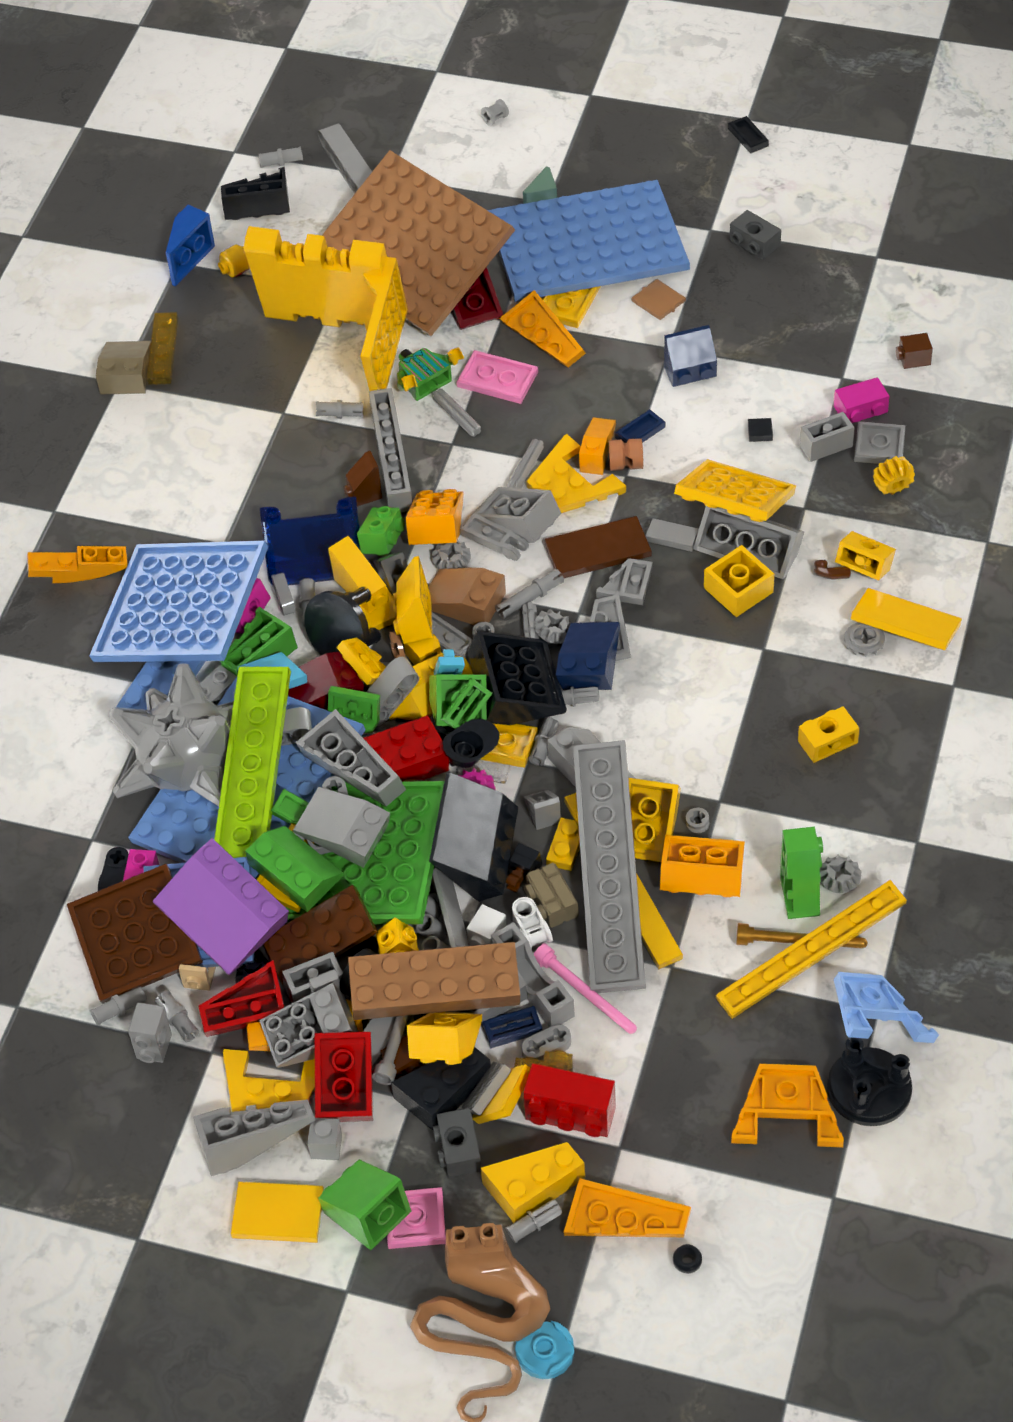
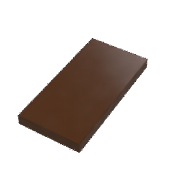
M637 516L544 539L553 567L561 573L557 576L558 578L560 576L568 578L623 564L628 558L639 560L652 556V550Z

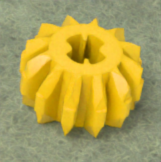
M894 456L892 459H886L885 462L879 463V467L873 470V481L883 494L890 493L893 495L898 491L901 492L904 488H909V484L914 482V468L904 456L899 458Z

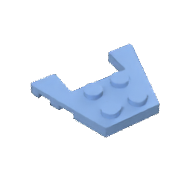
M838 972L834 978L845 1031L848 1037L868 1039L873 1029L867 1019L901 1021L914 1042L934 1043L939 1036L933 1028L928 1030L921 1023L923 1017L917 1011H910L903 1004L905 1001L904 997L882 975Z

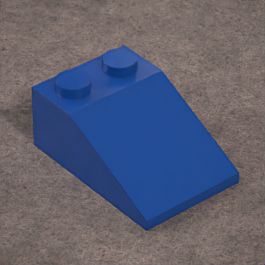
M187 205L175 217L166 249L173 286H177L215 247L209 213Z

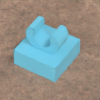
M443 649L444 657H438L433 671L434 675H461L465 666L464 658L455 657L453 649Z

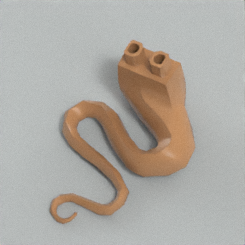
M486 1223L480 1227L469 1228L456 1226L446 1230L445 1263L449 1279L454 1284L463 1285L482 1294L499 1298L512 1304L515 1309L514 1314L510 1318H500L482 1312L459 1299L437 1296L418 1305L410 1324V1328L418 1342L434 1351L492 1359L510 1367L512 1377L508 1383L502 1386L471 1390L460 1398L456 1409L460 1418L467 1422H481L487 1413V1405H485L484 1412L480 1417L472 1418L466 1415L464 1409L472 1399L507 1396L517 1390L522 1377L519 1361L498 1348L440 1338L429 1332L427 1324L430 1318L438 1314L450 1316L475 1332L503 1342L520 1341L541 1328L550 1311L546 1289L513 1257L502 1225H495L494 1223Z

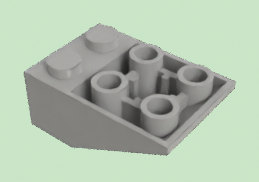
M333 983L259 1020L277 1068L315 1059L314 1033L359 1032L344 994Z

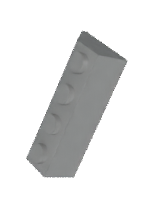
M706 506L693 549L722 558L740 545H743L775 574L774 577L785 579L798 555L804 531L771 520L763 522L753 521L750 519V516L743 514L734 515L728 513L727 509Z
M435 868L433 870L423 924H408L414 928L416 933L418 950L470 946L454 883L448 876Z

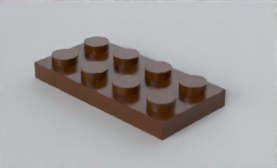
M351 885L281 927L264 943V946L271 961L274 960L275 969L283 984L282 971L331 952L334 953L335 957H338L375 935L378 931L357 888Z

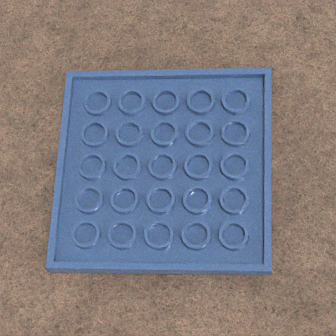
M233 541L137 544L89 655L92 661H224L268 549L266 542Z

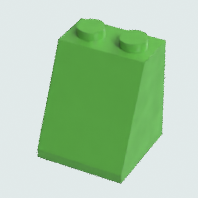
M360 1159L348 1167L342 1176L331 1186L325 1188L322 1195L318 1197L324 1214L369 1250H372L412 1212L401 1179Z

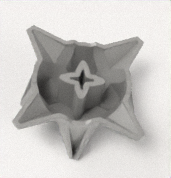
M182 663L177 665L168 696L155 688L146 691L147 710L114 707L110 710L109 718L133 746L137 758L112 790L117 798L152 787L179 791L193 790L219 807L234 701L217 706L210 702L190 666Z

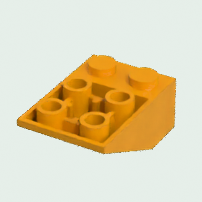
M447 489L438 493H433L432 490H423L417 493L406 516L408 544L457 543L460 535L464 492H457L456 489Z

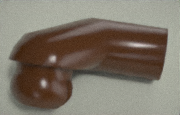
M826 560L814 562V572L817 576L831 580L850 578L851 571L848 567L828 568Z

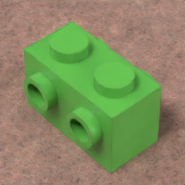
M388 506L372 507L357 532L362 554L381 556L390 553L405 528V520L401 517L399 508H390Z

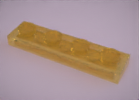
M177 312L154 314L147 375L148 385L171 384L178 325Z

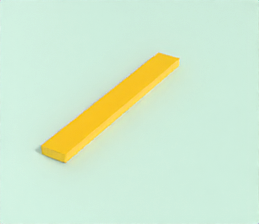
M576 793L564 797V802L578 825ZM637 875L642 941L659 970L682 960L683 954Z
M891 880L887 881L716 994L717 1001L731 1019L735 1018L905 905L907 899Z

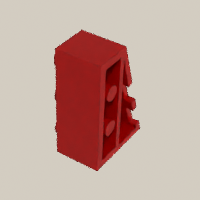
M274 960L198 1006L206 1037L247 1028L248 1023L260 1022L259 1020L284 1008Z

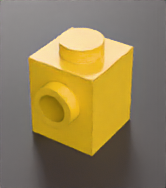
M434 634L432 638L404 644L405 655L414 665L441 653L439 640Z

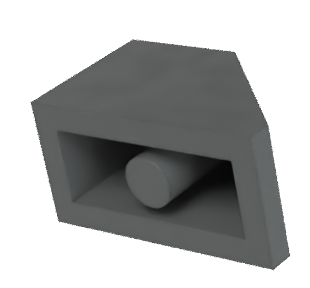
M393 552L374 560L378 574L392 596L393 593L397 592L396 582L408 566L403 552Z

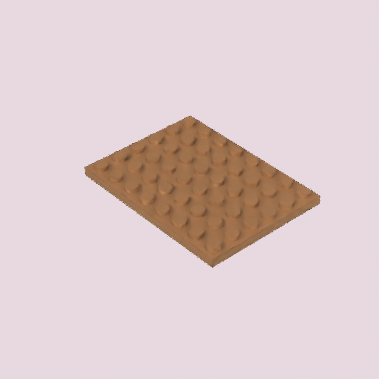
M389 150L322 236H325L327 247H334L338 251L349 249L350 252L353 240L384 243L387 257L397 259L408 307L405 320L429 336H432L514 233L515 229L512 225Z

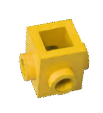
M393 918L376 933L379 954L419 951L414 928L397 918Z

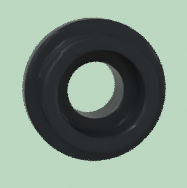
M682 1245L673 1254V1264L682 1273L696 1272L702 1264V1254L693 1245ZM685 1257H689L693 1261L691 1263H684L682 1260Z

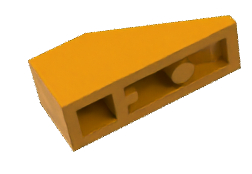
M592 418L583 436L579 452L580 472L603 475L609 453L608 440L613 438L616 420Z

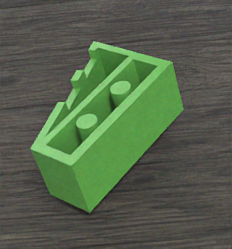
M258 607L255 611V618L251 623L247 622L244 626V633L231 644L225 660L220 661L221 665L237 676L238 666L279 652L286 656L290 655L298 648L292 627L261 607Z
M815 826L782 830L780 880L788 919L820 916V868H822L821 853H823L822 837H817Z

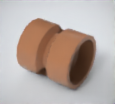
M642 438L628 439L627 443H624L622 439L608 440L610 471L624 470L625 466H628L630 470L643 469Z

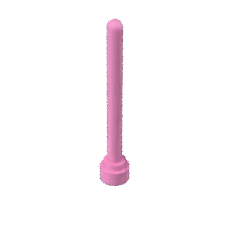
M544 943L537 948L534 956L540 967L551 968L629 1034L636 1032V1025L597 992L590 990L586 983L556 959L555 951Z

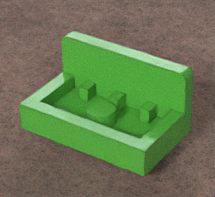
M331 686L328 691V711L333 712L336 709L343 717L364 724L366 729L364 733L372 734L380 721V695Z

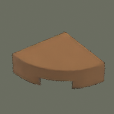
M395 631L390 632V647L394 659L405 657L400 635H396Z

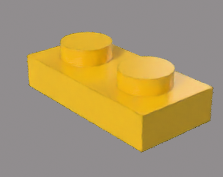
M560 818L546 857V865L554 863L560 869L572 871L580 848L579 827L575 820Z

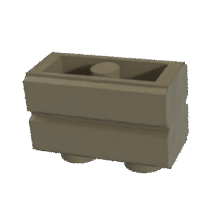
M551 863L542 867V869H536L526 875L527 885L524 886L525 893L528 898L535 900L542 918L546 920L549 927L553 928L564 921L567 922L577 918L579 915L578 902L556 864Z

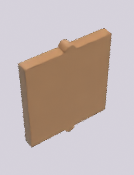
M656 279L647 287H642V290L633 296L631 300L661 320L670 312H675V309L684 303L686 298Z

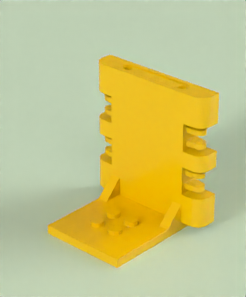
M248 226L244 241V251L265 317L296 322L299 315L300 317L313 316L314 319H321L322 325L341 327L343 321L344 323L357 322L358 325L365 324L367 333L360 357L369 391L387 389L408 307L397 259L387 257L384 243L353 240L350 252L349 249L338 251L334 247H327L325 236L307 234L305 244L297 243L293 245L289 241L282 242L279 230Z

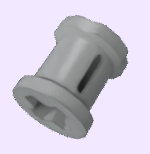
M498 99L494 105L482 108L481 115L485 123L491 126L497 119L507 117L509 109L502 99Z

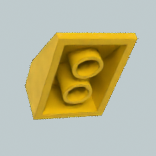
M629 778L635 859L661 862L665 835H673L681 788L677 784Z

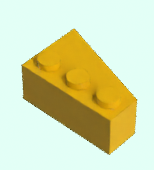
M566 1142L482 1167V1184L512 1222L515 1223L525 1217L527 1211L533 1212L578 1184L579 1178L585 1179V1163L569 1143Z

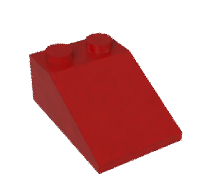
M371 1032L314 1033L315 1118L339 1119L340 1122L373 1121Z

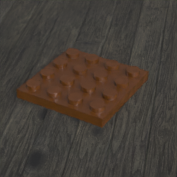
M167 863L67 904L98 998L102 1004L110 1001L111 997L116 994L120 996L140 986L145 987L179 973L180 964L196 966L203 963L197 944L153 903L156 896L173 878Z

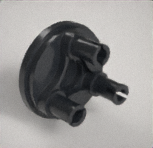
M360 587L354 592L346 593L325 591L314 596L309 601L304 615L305 630L311 644L321 656L326 653L340 652L336 647L343 640L357 637L368 647L381 640V634L378 629H369L365 614L359 606L371 600V592L368 588L365 590L366 587Z
M861 1038L847 1039L845 1043L846 1049L843 1051L842 1057L834 1063L828 1075L827 1093L831 1104L845 1119L863 1126H880L896 1120L905 1112L912 1096V1080L908 1070L910 1066L909 1058L904 1054L894 1056L879 1048L864 1047V1042Z

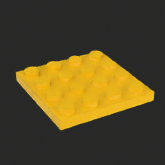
M706 459L676 484L674 494L680 495L682 499L687 501L697 500L703 502L707 507H720L727 509V512L730 514H743L750 516V519L753 521L763 522L767 521L795 494L796 485Z

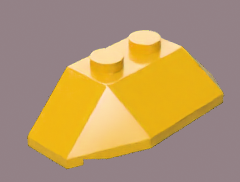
M443 653L412 666L419 676V681L389 717V720H396L397 718L415 720L427 715L429 717L432 716L429 702V675H434L433 671L438 657H444ZM464 658L465 666L461 675H473L471 665Z

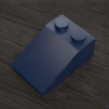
M619 622L570 624L558 655L556 677L563 690H569L571 687H574V689L598 687V690H612L620 631Z

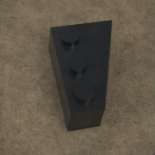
M285 167L278 168V173L268 176L266 172L259 174L260 178L248 181L245 178L222 185L221 199L225 220H239L247 217L258 218L264 215L289 213L290 207Z
M474 1047L473 1053L464 1058L462 1063L449 1065L445 1064V1060L429 1063L392 1081L393 1097L433 1130V1126L438 1125L437 1114L456 1111L467 1100L481 1078L491 1067L490 1059Z

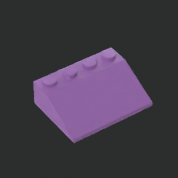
M213 838L192 855L153 900V903L229 976L287 922L289 912Z

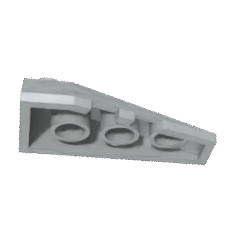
M308 1100L278 1102L271 1105L270 1108L257 1109L256 1105L246 1106L244 1111L231 1112L230 1107L220 1108L193 1117L211 1176L241 1167L315 1121Z

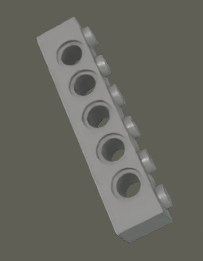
M392 388L369 391L388 507L399 508L400 512L409 511L412 505V496Z

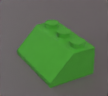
M286 826L264 832L245 851L248 864L306 912L344 876L342 871Z

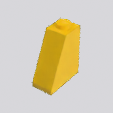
M349 536L328 548L334 580L346 592H354L360 587H366L365 590L367 588L370 590L371 600L361 604L368 613L382 607L389 601L386 584Z

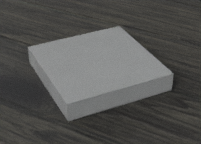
M858 421L854 462L879 464L885 462L886 459H892L894 456L898 458L903 457L906 425Z

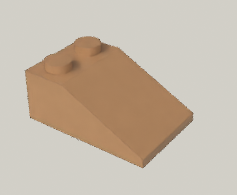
M485 568L439 569L429 585L432 612L471 625H476L480 622L489 623L496 612L495 605L501 603L506 594L505 575Z

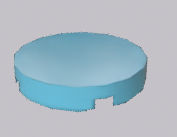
M555 1321L544 1322L541 1328L522 1340L516 1341L515 1346L516 1359L519 1361L521 1369L531 1377L539 1379H551L563 1374L572 1364L575 1354L573 1338L568 1329Z

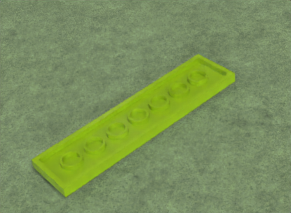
M289 667L238 668L214 838L233 858L247 857L245 851L264 832L270 831L271 809L274 804L291 675Z

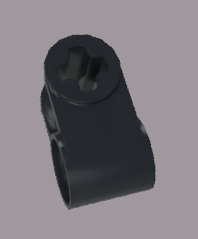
M114 847L107 852L102 874L98 881V891L123 881L129 855L125 848Z

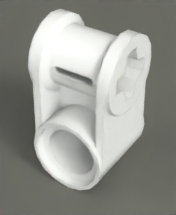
M521 897L515 900L512 906L513 922L529 941L531 950L533 946L543 942H553L549 926L542 918L535 902L528 897ZM521 913H529V915H526V916H522V915H520V914H521Z

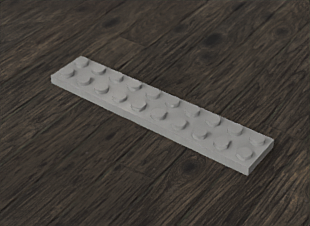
M625 740L574 745L573 756L590 990L597 993L646 989Z

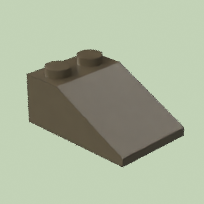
M151 341L106 342L98 358L96 379L100 394L146 393L152 347Z

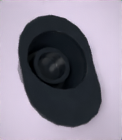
M472 719L465 722L444 737L442 745L444 752L449 757V764L452 767L456 765L461 768L474 766L482 757L497 746L499 731L488 720Z

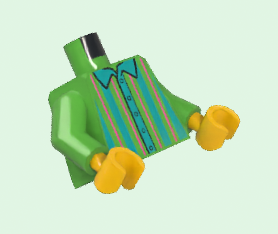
M422 348L415 353L408 349L403 350L399 354L398 389L405 392L409 391L413 398L418 401L452 381L451 365L455 366L458 360L464 359L460 348L451 349L447 355L431 352L427 348Z

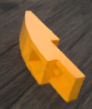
M77 546V552H28V577H52V583H70L104 577L127 568L126 546Z

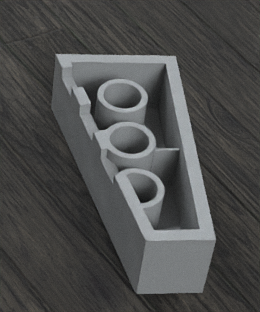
M336 709L295 742L304 757L335 776L341 777L345 782L384 806L389 805L406 790L399 776Z

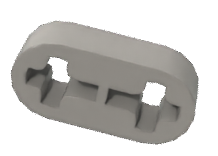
M284 573L272 575L274 590L283 616L295 613L294 602Z
M557 1024L528 1037L522 1043L523 1059L529 1064H540L565 1052L571 1046L570 1030L564 1025ZM558 1035L560 1038H563V1041L554 1040V1036ZM530 1048L539 1049V1053L535 1054L533 1051H530Z

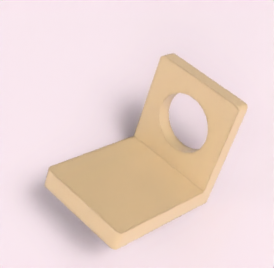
M180 964L179 973L183 987L210 991L216 967L206 968Z

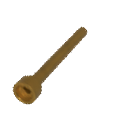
M738 923L736 945L747 946L748 943H753V941L795 943L807 934L754 930V927H749V924ZM855 937L842 947L865 948L868 942L865 938Z

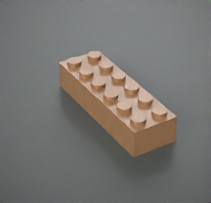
M515 942L348 957L354 1020L520 1005Z

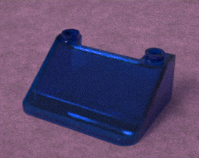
M356 496L340 499L337 502V513L282 520L278 508H260L263 541L268 546L265 555L268 581L272 585L271 576L279 573H284L288 586L297 585L301 580L307 578L314 580V582L334 580L328 548L349 536L361 551L357 536L360 524Z

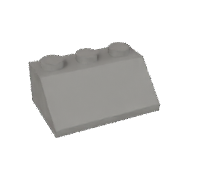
M567 727L547 740L548 759L576 787L573 746L601 742L588 729ZM628 771V777H629V778H634V779H636V778Z

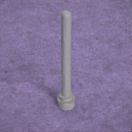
M409 1015L396 1017L384 1058L374 1067L372 1078L380 1084L391 1085V1082L395 1079L397 1071L394 1060Z

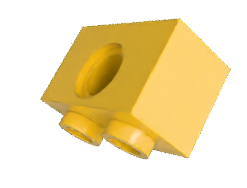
M851 531L840 541L835 563L880 580L890 571L896 549Z
M844 706L836 710H829L816 719L805 721L799 726L798 742L813 763L857 744L859 738V727Z

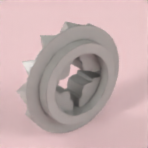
M464 542L437 544L436 549L432 551V561L438 569L465 568L471 559L470 548H467ZM450 552H455V554L450 558V560H448V555L450 554Z
M549 609L547 612L541 611L536 616L534 629L543 640L549 643L560 644L564 642L571 623L569 622V616L563 617L560 611L554 613L552 609ZM550 623L559 625L558 628L556 626L549 627Z
M857 622L846 630L844 642L847 644V649H852L855 655L863 653L866 657L868 653L876 655L879 649H883L885 635L881 629ZM863 634H865V637L868 640L866 644H864L861 640Z
M839 854L834 858L827 857L826 861L822 863V868H820L821 884L829 891L835 893L852 891L859 885L861 880V870L859 869L858 862H853L849 856L847 858L840 857ZM844 868V874H841L836 879V871Z

